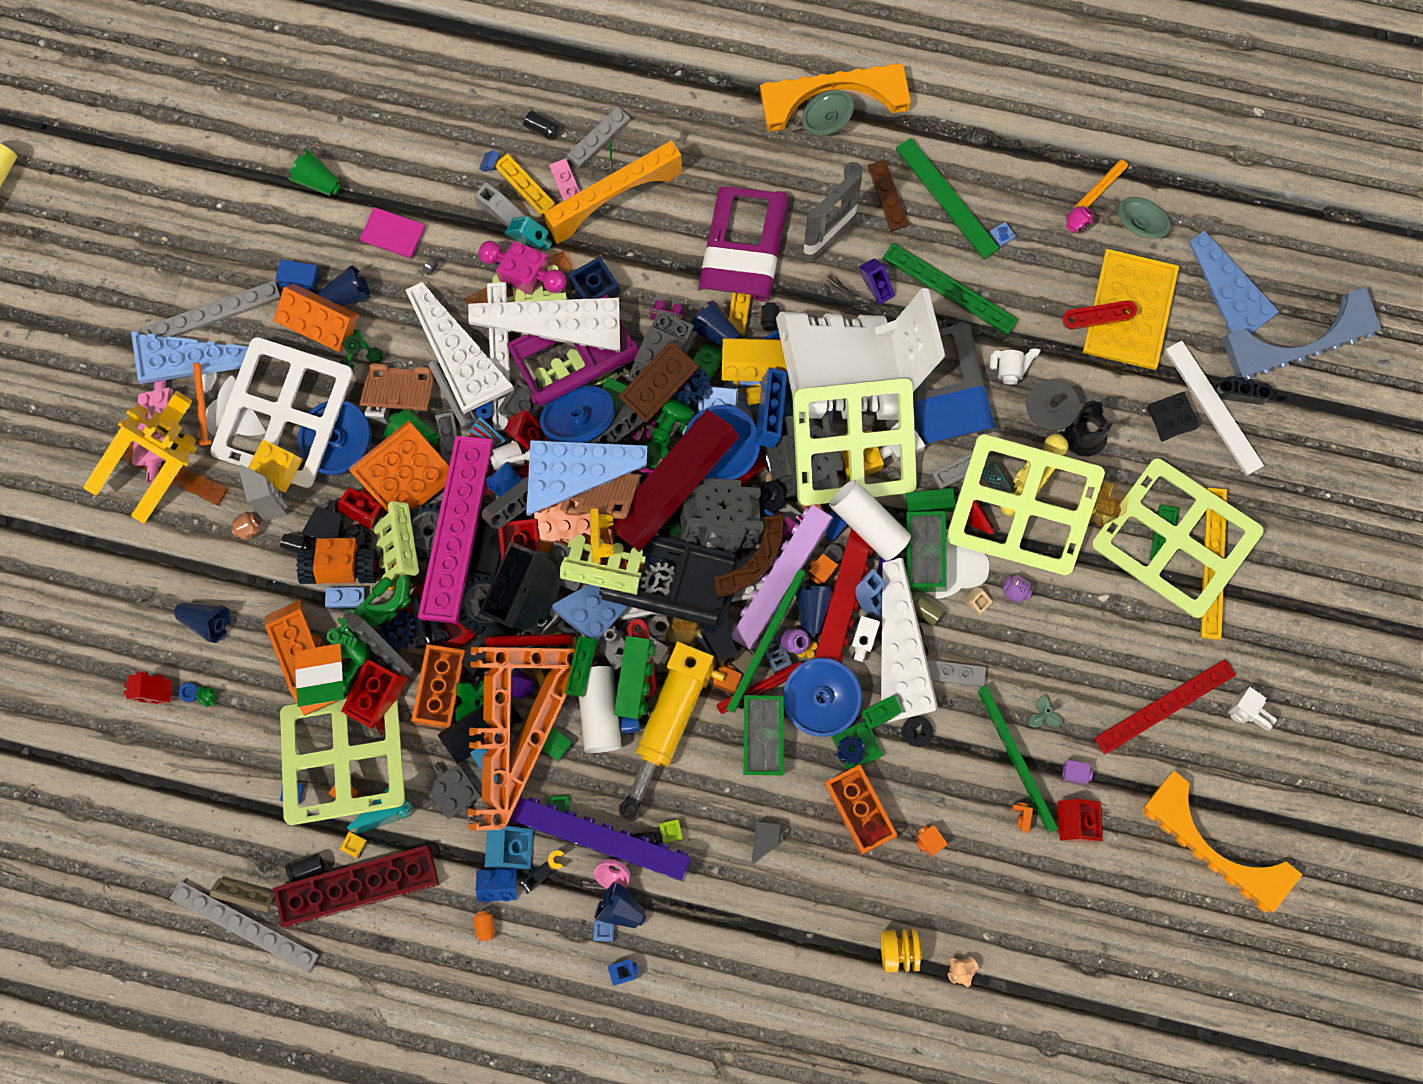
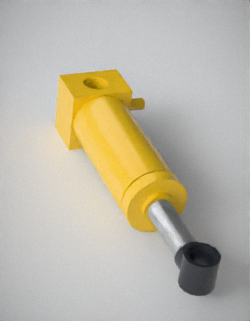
M677 642L667 665L669 670L668 676L634 752L642 757L643 762L629 796H626L625 800L619 805V813L625 820L635 821L639 818L642 806L641 801L656 766L669 767L702 687L707 688L711 677L724 681L726 675L714 670L717 664L714 656ZM696 663L694 667H688L689 664ZM634 806V813L629 816L626 815V807Z

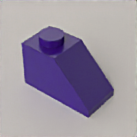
M873 258L859 266L864 283L878 304H882L895 296L886 269L881 262Z
M514 668L511 671V696L524 699L526 694L530 696L535 687L532 684L534 678Z

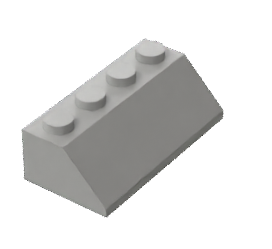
M242 464L238 465L247 502L266 522L286 516L287 500L285 497L283 498L281 492L279 493L277 487H274L273 482H269L265 476Z

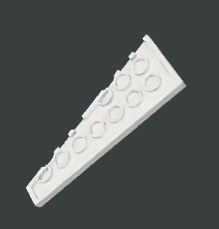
M423 282L406 289L407 295L463 414L514 390L512 384L447 312L444 306L440 304Z
M619 298L468 304L469 324L487 328L494 327L508 332H520L523 335H536L544 339L565 343L567 341L581 346L588 345L598 347L601 350L608 349L621 352Z
M903 558L883 563V580L886 583L882 587L881 701L896 694L905 713L886 723L938 711Z

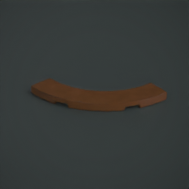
M783 515L766 516L763 518L764 532L761 544L747 564L728 574L714 577L717 597L727 596L749 587L768 571L777 557L781 546L784 525Z

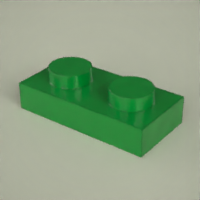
M896 694L861 711L869 729H874L905 713Z

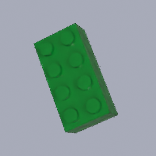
M626 636L614 710L615 716L639 719L646 715L648 703H645V696L649 695L651 686L648 683L649 675L652 676L654 664H651V657L655 656L657 644H654L652 639Z

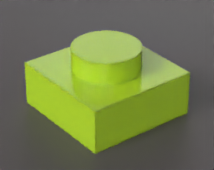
M678 819L659 824L663 844L683 840Z

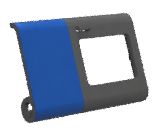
M960 321L955 323L954 326L939 329L940 337L948 335L954 337L964 381L929 390L924 379L913 392L915 421L919 437L925 445L973 433L978 435L989 434L996 430L970 324Z

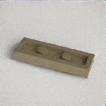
M218 878L211 889L210 897L268 912L275 900V893Z

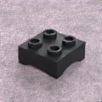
M1184 391L1150 403L1146 408L1156 426L1161 442L1196 430L1199 426Z

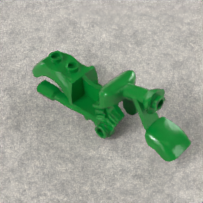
M705 344L701 346L696 354H692L690 358L697 365L701 366L702 371H707L712 381L722 364V350L713 345ZM691 386L692 391L696 392L695 387ZM672 395L653 415L654 421L660 424L658 428L650 432L654 442L650 441L646 444L647 465L644 468L654 470L658 465V460L664 459L670 452L667 446L676 421L681 423L678 432L684 435L689 422L698 413L699 399H697V404L690 401V404L687 405L685 401L679 403L678 399L675 400Z
M410 575L398 578L395 594L389 602L385 604H370L392 585V580L389 577H384L372 588V593L358 605L356 610L350 609L348 611L365 620L371 627L384 624L387 620L390 622L396 617V611L400 607L404 608L411 601ZM339 617L337 621L341 627L331 628L327 633V639L332 645L340 643L341 658H351L346 670L342 669L343 692L349 694L351 684L359 674L366 658H371V650L369 644L364 643L358 637L359 634L356 631H352L346 625L348 621L344 617L342 619Z

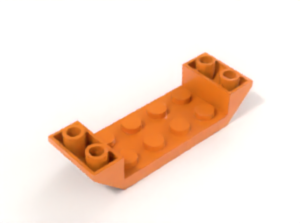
M301 599L265 616L267 633L296 703L294 651L317 647L307 623L306 617L308 616ZM335 701L301 706L299 708L302 714L306 716Z

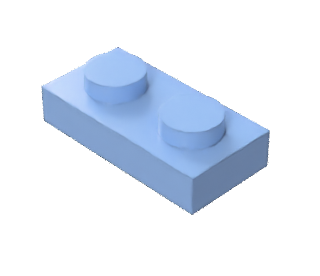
M364 587L326 588L325 607L357 608L365 600L366 589Z

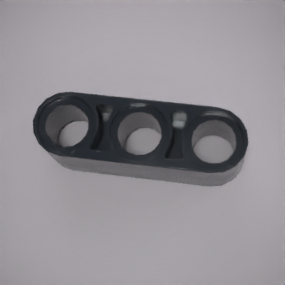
M1230 377L1222 378L1214 388L1220 399L1256 405L1265 404L1273 395V388L1267 383ZM1221 385L1226 386L1228 388V391H1224L1221 388ZM1240 388L1245 389L1247 391V394H1243L1240 391ZM1259 391L1264 392L1266 397L1261 396Z

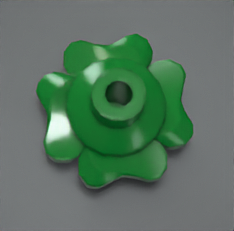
M206 685L197 688V693H195L197 701L205 705V707L214 706L217 696L214 695V688H208Z

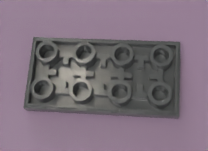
M347 610L343 615L348 621L346 625L352 631H356L359 634L358 637L364 643H368L371 646L370 649L377 656H381L383 658L382 661L389 668H393L399 674L401 671L405 674L412 672L413 669L365 620Z

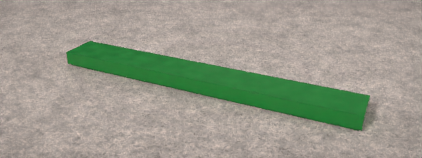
M912 138L897 146L896 151L981 258L985 260L999 250L997 244Z
M894 243L891 244L882 258L1007 336L1018 322L1016 317Z
M798 569L727 707L728 711L736 712L806 576L805 571Z
M987 686L981 687L977 693L1047 833L1054 832L1058 828Z

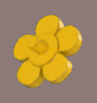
M809 638L808 648L805 652L797 654L798 657L804 658L806 655L810 659L813 658L815 653L812 650L817 649V643H810L811 640Z

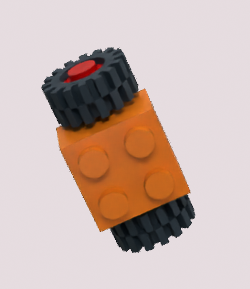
M319 538L316 541L315 549H300L297 554V579L300 584L355 583L357 572L359 583L377 582L378 556L376 549H358L356 538Z

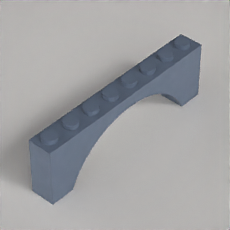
M1364 287L1342 296L1339 312L1333 324L1320 338L1309 345L1294 348L1273 346L1255 338L1246 329L1221 338L1236 379L1243 378L1244 380L1254 378V374L1257 372L1263 375L1271 372L1272 367L1278 366V369L1289 366V361L1295 360L1298 363L1306 360V356L1309 354L1315 357L1323 354L1324 349L1329 348L1332 351L1341 348V343L1347 342V345L1358 342V337L1364 336V339L1375 336V332L1381 330L1367 288Z

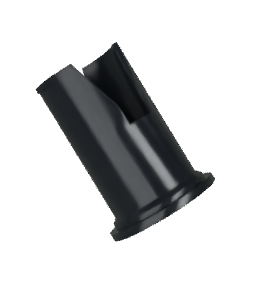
M1093 400L1085 403L1075 421L1065 428L1064 437L1068 442V448L1078 456H1094L1102 451L1107 443V433L1110 431L1113 423H1108L1107 419L1103 416L1102 402ZM1087 421L1095 424L1100 432H1089L1080 436L1076 426L1079 422Z

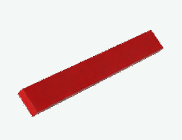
M1226 659L1096 736L1094 740L1102 753L1106 755L1235 677L1236 674Z

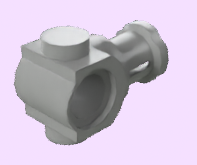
M656 614L655 617L645 621L648 625L650 637H654L658 642L667 641V636L670 633L667 616ZM665 624L667 627L665 631L658 632L656 630L657 625ZM637 625L635 631L637 633L641 632L642 627Z

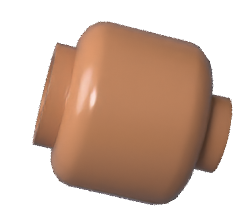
M244 512L233 519L231 530L236 537L247 540L260 532L262 524L255 513Z

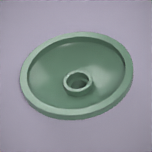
M830 90L819 94L808 103L803 111L802 123L805 129L813 135H828L838 131L849 121L853 114V100L847 92L842 90Z
M1128 197L1122 200L1118 206V215L1123 225L1140 237L1147 239L1162 238L1170 229V220L1167 214L1158 205L1147 199Z

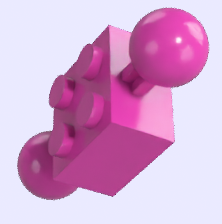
M486 241L479 247L478 255L482 262L488 265L500 263L496 269L500 282H506L507 285L529 295H532L540 281L543 282L545 289L550 293H560L567 285V278L562 271L554 269L546 272L549 267L546 254L519 242L513 241L507 253H503L500 245L494 241Z

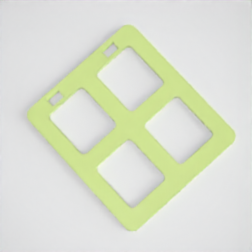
M900 378L801 388L794 391L792 398L797 495L800 504L808 506L830 503L834 495L842 488L813 490L811 456L817 453L848 450L850 481L856 480L873 497L910 493L916 489L913 385L910 379ZM897 393L899 428L863 433L861 398L863 396ZM845 398L847 401L848 433L841 436L811 439L809 403ZM799 411H804V423L799 422ZM899 444L901 478L894 481L865 484L863 450L869 447ZM802 472H807V483L802 481Z
M981 434L975 442L947 532V540L950 544L1058 574L1069 575L1073 571L1105 475L1104 469L1100 465L988 434ZM989 451L1003 453L1031 462L1020 495L979 484ZM1046 466L1087 477L1076 510L1066 509L1035 499ZM1088 486L1095 487L1091 498L1085 496ZM974 500L1015 510L1005 543L964 533ZM1030 515L1071 526L1060 558L1046 556L1019 547ZM1070 543L1076 544L1073 554L1067 553Z
M1154 459L1095 537L1092 546L1098 553L1192 617L1201 618L1263 534V527L1165 461ZM1146 477L1152 480L1147 488L1141 485ZM1159 477H1163L1195 499V503L1177 526H1173L1141 504V500ZM1207 509H1211L1244 531L1243 537L1226 559H1222L1189 536V533ZM1129 517H1134L1166 540L1148 566L1141 565L1111 544L1112 539ZM1112 523L1118 526L1113 534L1107 532ZM1178 549L1183 550L1215 573L1196 600H1193L1169 584L1159 575Z
M345 695L344 699L337 700L306 716L302 714L297 704L286 705L281 709L284 820L287 824L296 825L403 805L405 802L398 698L384 714L385 740L349 746L348 718L346 714L341 712L348 695ZM332 714L333 748L326 751L297 755L295 721L299 718ZM386 755L389 791L383 794L352 798L350 763L354 760ZM333 764L336 800L331 803L300 808L298 805L297 772L301 769ZM381 799L382 804L370 806V801ZM319 810V815L308 816L309 811Z

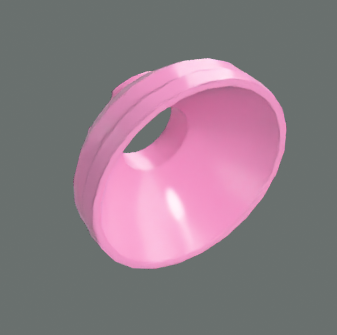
M618 859L603 860L598 863L594 871L596 881L604 888H608L613 881L626 888L630 882L631 875L628 868ZM611 865L618 867L620 870L616 871L612 869Z

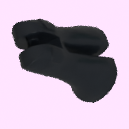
M419 594L411 595V605L415 621L414 648L423 649L426 648L427 644L434 645V643L441 644L449 641L451 637L443 622L429 621L432 631L431 637L427 620H420L418 618L421 598Z

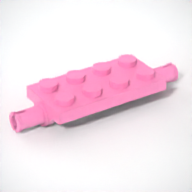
M167 380L156 381L153 391L138 394L137 404L149 410L146 415L149 419H151L155 411L161 414L173 396V390L166 388ZM141 422L137 429L143 431L146 425ZM154 431L152 434L153 437L160 441H163L165 436L157 431ZM134 442L132 464L135 466L145 465L147 467L145 481L152 484L159 473L161 461L166 460Z

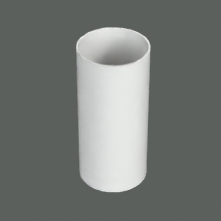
M856 480L845 484L830 501L829 506L885 561L898 555L910 541L911 534Z
M610 666L591 667L584 697H579L584 752L601 753L621 749L619 717L614 715L616 704L614 669Z

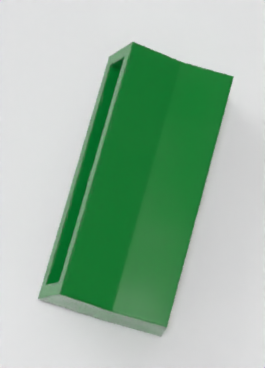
M953 488L905 493L907 512L946 511V513H950L955 510L956 503Z
M552 727L542 750L556 761H560L572 746V741ZM532 734V735H531V741L533 742V740H534V735Z

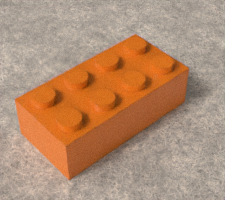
M291 284L283 288L273 321L340 352L346 349L343 343L347 340L348 336L353 335L359 314L296 284Z
M426 645L411 719L415 725L446 729L455 723V709L458 707L460 699L456 694V683L463 682L465 667L462 665V660L466 654L465 650Z
M861 765L824 783V787L860 856L898 836Z

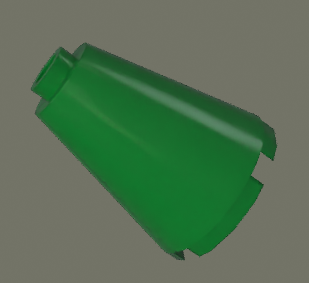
M308 148L304 149V156L299 155L289 171L292 175L287 176V178L294 183L329 196L332 194L336 195L341 188V185H339L340 180Z

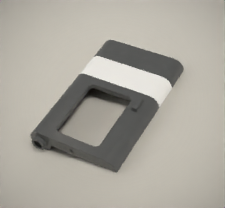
M849 162L844 167V180L807 216L803 261L805 263L816 261L855 222L863 168L859 163ZM842 198L841 207L826 220L828 211Z

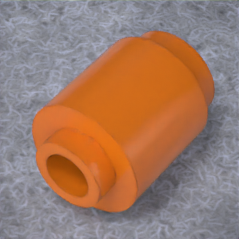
M488 911L477 912V916L473 917V923L478 942L494 939L495 926L493 914H489Z

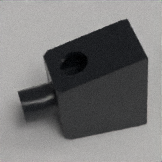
M329 500L326 509L316 507L305 525L302 535L313 541H317L319 538H340L343 534L345 518L342 514L337 513L338 502Z

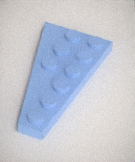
M131 332L139 384L194 376L193 364L196 362L201 364L202 374L240 369L249 347L233 344L220 345L210 341L204 343L194 339L171 336L166 338L157 337L155 334L141 335L138 332Z

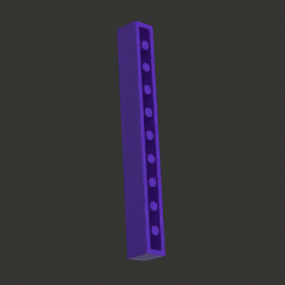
M522 794L509 821L681 882L685 881L692 859L688 857L689 853L679 849H677V852L669 850L670 846L663 843H658V846L651 844V840L642 836L639 839L632 837L633 833L621 829V832L614 831V827L605 823L602 826L594 824L596 821L585 816L584 819L577 818V814L568 810L565 813L560 812L557 806L547 804V806L540 805V801L529 797L526 800L521 798Z

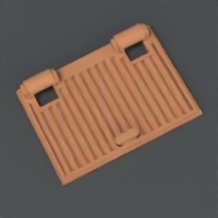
M372 363L368 368L359 405L427 411L435 377L430 367L417 366L412 370L388 368L386 364ZM375 371H383L382 377H374ZM419 375H428L427 380H418Z
M623 475L607 484L594 487L588 492L573 496V498L562 502L560 510L564 511L566 515L580 516L583 513H590L591 509H598L599 514H608L616 519L627 518L641 475ZM571 501L578 502L576 508L569 506ZM615 504L623 505L621 511H614Z

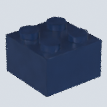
M600 256L568 274L569 282L580 299H599L605 295H608L609 298H614L620 294L619 284Z

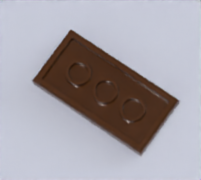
M670 340L618 397L647 423L698 369L699 365Z

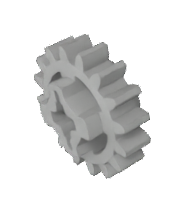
M656 562L655 567L651 564L648 565L650 570H643L645 577L640 578L643 580V583L639 587L644 588L642 592L653 594V592L659 591L663 597H667L670 592V583L673 581L675 574L673 572L674 566L667 568L668 563H663L661 567L660 562ZM658 570H664L668 574L662 576ZM651 576V583L648 585V581ZM658 579L664 580V582H662V587L657 586V584L659 583Z

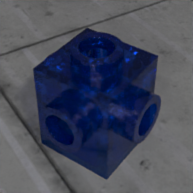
M847 736L838 742V753L836 755L842 763L845 762L847 766L853 763L855 766L864 759L862 756L865 754L864 749L866 747L860 738L856 739L855 736L849 738ZM853 746L855 752H849L848 747Z

